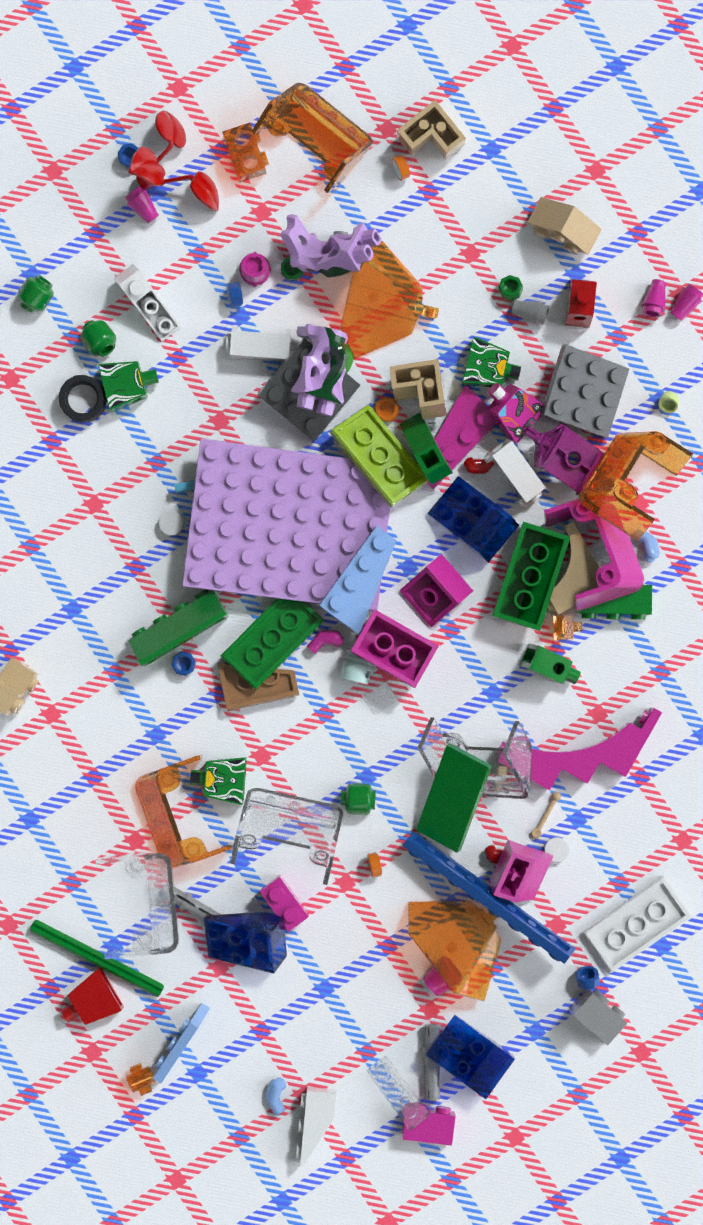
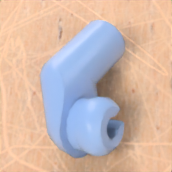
M638 527L632 537L644 544L645 552L643 559L646 562L652 563L660 554L657 539L641 527Z
M281 1077L272 1079L265 1093V1098L275 1116L286 1110L279 1098L282 1090L286 1088V1082Z

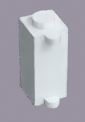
M233 325L231 337L226 338V351L230 352L231 358L284 362L290 355L291 329H286V334L238 331V325Z
M504 440L487 453L488 455L484 458L485 462H494L519 498L515 501L518 506L524 502H534L542 495L541 491L546 487L511 440Z

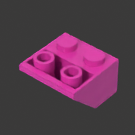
M507 840L489 880L493 895L513 902L533 900L550 866L553 855Z

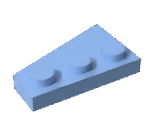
M201 1003L192 1019L186 1018L179 1029L182 1032L179 1039L174 1036L166 1048L170 1051L167 1057L162 1055L154 1068L158 1071L153 1079L159 1083L163 1082L210 1009L208 1006Z

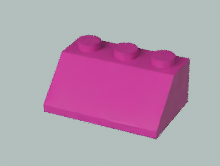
M374 609L350 652L409 686L416 688L439 645Z

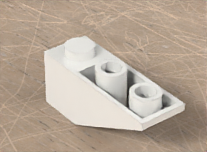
M134 264L114 278L161 341H164L181 327Z
M307 1087V1094L302 1093L300 1108L305 1109V1117L299 1118L298 1133H303L302 1143H297L296 1158H301L300 1166L305 1165L334 1120L337 1089Z

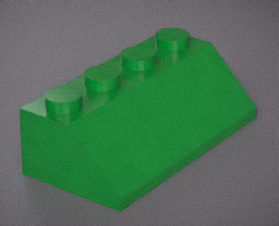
M524 521L522 522L491 617L537 631L541 630L570 536Z
M207 589L201 591L194 596L196 598L194 602L189 605L187 602H183L174 608V614L166 617L164 614L152 621L154 626L145 630L142 627L131 634L133 638L129 640V643L141 666L151 664L229 617L214 590L210 592Z

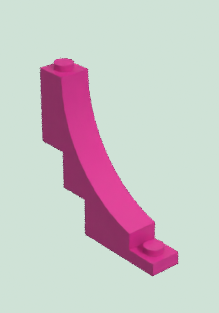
M652 707L649 711L645 709L638 721L641 723L640 727L627 722L608 738L582 749L561 752L543 751L523 746L508 739L507 743L502 741L495 754L499 756L497 761L548 790L553 786L561 770L588 784L599 763L626 777L662 712Z

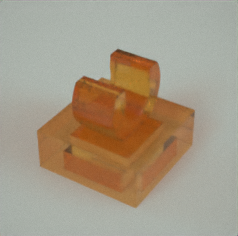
M573 615L553 616L554 640L573 639V632H582V622H573Z

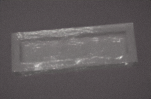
M386 1055L366 1070L409 1130H412L430 1115Z

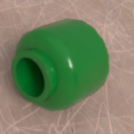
M40 275L28 277L17 293L21 301L20 306L30 313L34 310L43 311L54 296L53 285Z
M91 320L83 326L80 340L91 355L104 357L115 349L116 335L105 321Z
M349 783L346 791H341V805L345 806L348 814L368 815L371 810H375L376 790H372L370 784Z

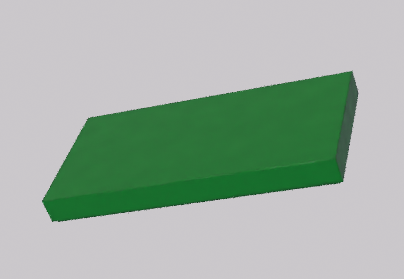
M277 598L220 657L256 691L324 622V619L306 602Z
M451 743L447 744L416 830L456 853L461 851L492 765Z

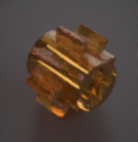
M139 1063L130 1067L131 1074L127 1075L126 1079L133 1093L139 1091L141 1096L151 1092V1085L155 1084L156 1080L153 1079L154 1075L150 1066L143 1068L142 1064Z

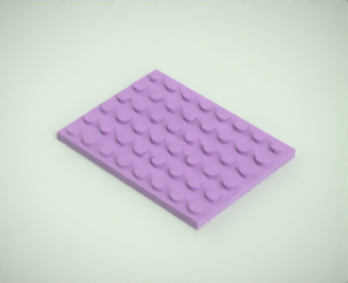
M201 438L182 586L320 604L374 527L378 526L387 533L390 506L349 458ZM381 581L369 610L375 609L378 611Z

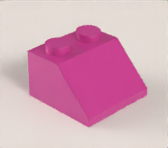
M442 554L399 590L430 627H433L473 592L472 588Z

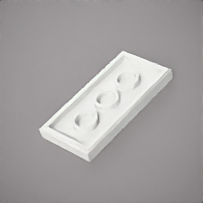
M662 875L582 932L612 973L691 918L692 915Z

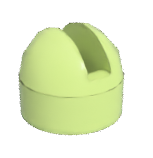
M672 391L664 392L659 400V408L666 413L675 412L679 405L678 395Z

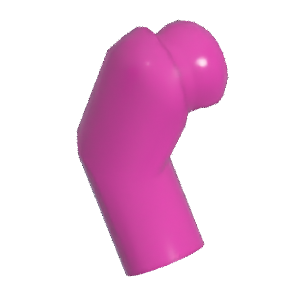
M322 630L307 647L316 654L324 644H333L335 647L341 646L344 642V637L337 630Z

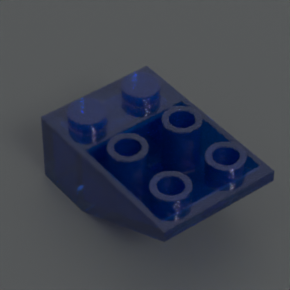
M459 476L427 513L487 563L491 561L519 527V524L508 512Z
M265 912L206 915L204 917L209 958L274 974L287 957L284 917Z
M455 1014L425 1054L484 1099L488 1098L515 1060V1056Z

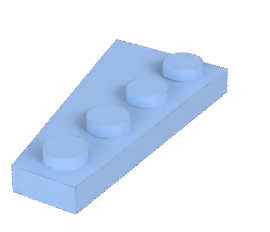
M375 526L318 606L359 635L397 540L378 526Z

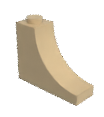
M574 522L563 527L565 534L570 536L568 543L569 559L562 578L553 589L547 608L550 613L555 612L556 615L575 606V595L598 588L596 572L600 567Z

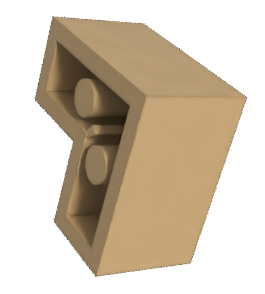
M436 100L397 130L396 136L411 156L431 141L445 159L463 147L466 142V137Z
M540 197L527 222L535 229L534 233L544 239H547L549 236L553 240L565 244L564 249L575 255L578 252L589 255L602 230L575 206Z
M438 359L390 366L395 401L419 398L422 419L447 416Z
M12 657L0 674V712L4 715H13L15 712L19 713L26 702L23 700L24 696L28 691L32 693L39 683V680L36 679L39 673Z

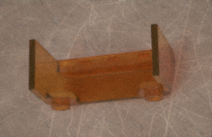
M295 83L271 100L251 131L255 135L266 127L272 135L277 137L286 136L290 133L325 162L322 168L324 175L329 180L324 189L326 193H329L347 177L373 143L372 138L312 88L303 83Z
M658 431L617 434L579 494V500L584 507L639 541L655 519L634 506L638 498V492L632 484L625 481L636 461L642 454L677 476L693 455L692 452Z
M202 754L144 774L137 779L135 789L160 860L168 868H177L234 848V843L230 842L207 851L204 842L200 838L190 837L182 840L165 793L177 789L181 782L178 768L203 759Z

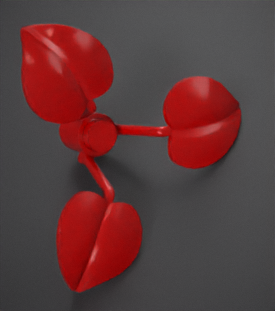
M165 110L160 111L156 115L155 125L160 136L165 141H168V146L157 158L147 147H140L132 157L128 173L136 176L138 184L144 190H148L153 186H163L167 183L190 180V188L195 197L212 211L218 212V190L213 180L207 174L198 171L195 173V176L190 174L164 179L166 173L159 162L174 145L179 149L185 146L186 134L183 126L174 115Z

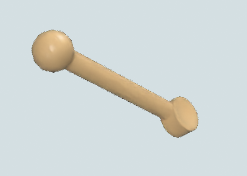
M559 792L552 794V801L537 828L532 830L531 833L534 838L541 836L542 827L556 802L561 799Z

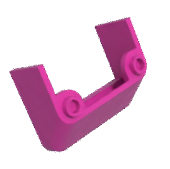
M579 498L544 510V524L546 528L571 519L580 523L595 520L611 563L601 566L596 572L598 588L575 595L576 611L637 592L642 588L644 575L618 506L614 502Z

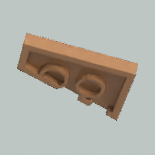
M217 663L227 711L300 696L294 670L277 669L255 691L231 666L226 663Z

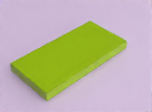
M369 404L331 429V436L390 508L428 482L417 462Z

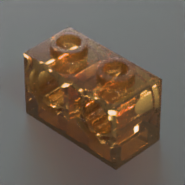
M249 122L222 131L239 183L267 174L265 166H268L269 162L265 151L260 152L257 143H260L261 139L257 128L252 129ZM244 135L250 139L249 142L243 146L237 144V138ZM253 158L257 161V165L251 169L244 166L245 161Z

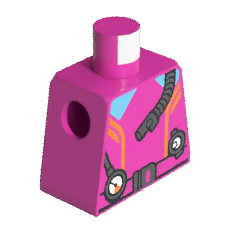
M499 383L494 384L489 389L488 394L494 399L488 407L489 413L504 435L518 443L525 436L523 432L527 426L532 428L542 417L540 413L543 404L511 383L505 389Z

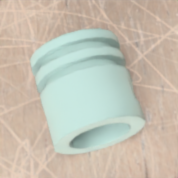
M347 649L348 655H345L347 661L343 663L340 678L368 685L372 670L370 668L371 663Z

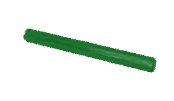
M34 920L29 931L156 997H159L164 989L162 983L39 920Z

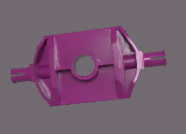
M563 424L552 428L546 433H538L530 426H527L523 435L535 443L534 467H541L576 491L575 495L577 496L591 490L595 486H600L609 494L614 491L616 485L605 479L606 475L604 473L607 461L604 452ZM570 452L577 455L578 462L575 466L568 462V454Z

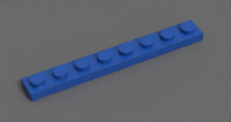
M414 832L403 844V847L407 849L411 856L424 861L433 872L440 873L446 877L452 886L461 888L470 899L480 902L488 908L492 915L506 921L511 929L521 932L528 937V940L533 945L546 950L552 959L565 964L575 951V947L513 902L493 895L487 883L418 833Z

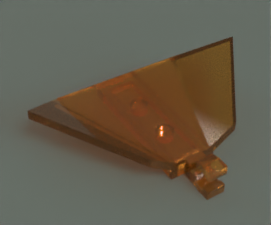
M383 241L378 246L372 247L373 257L371 261L364 262L358 272L353 271L340 329L347 334V344L352 351L354 359L411 335L419 315L432 320L438 317L439 308L422 304V285Z
M472 901L408 902V934L454 994L485 1001L501 944V938L496 930L497 926L493 923L498 917L490 912L486 913L483 908L480 909Z

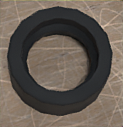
M76 375L66 380L60 388L58 396L59 405L64 414L73 421L80 423L91 422L97 419L105 410L107 402L102 385L93 377L87 375ZM77 385H88L96 392V405L87 413H78L69 405V393Z

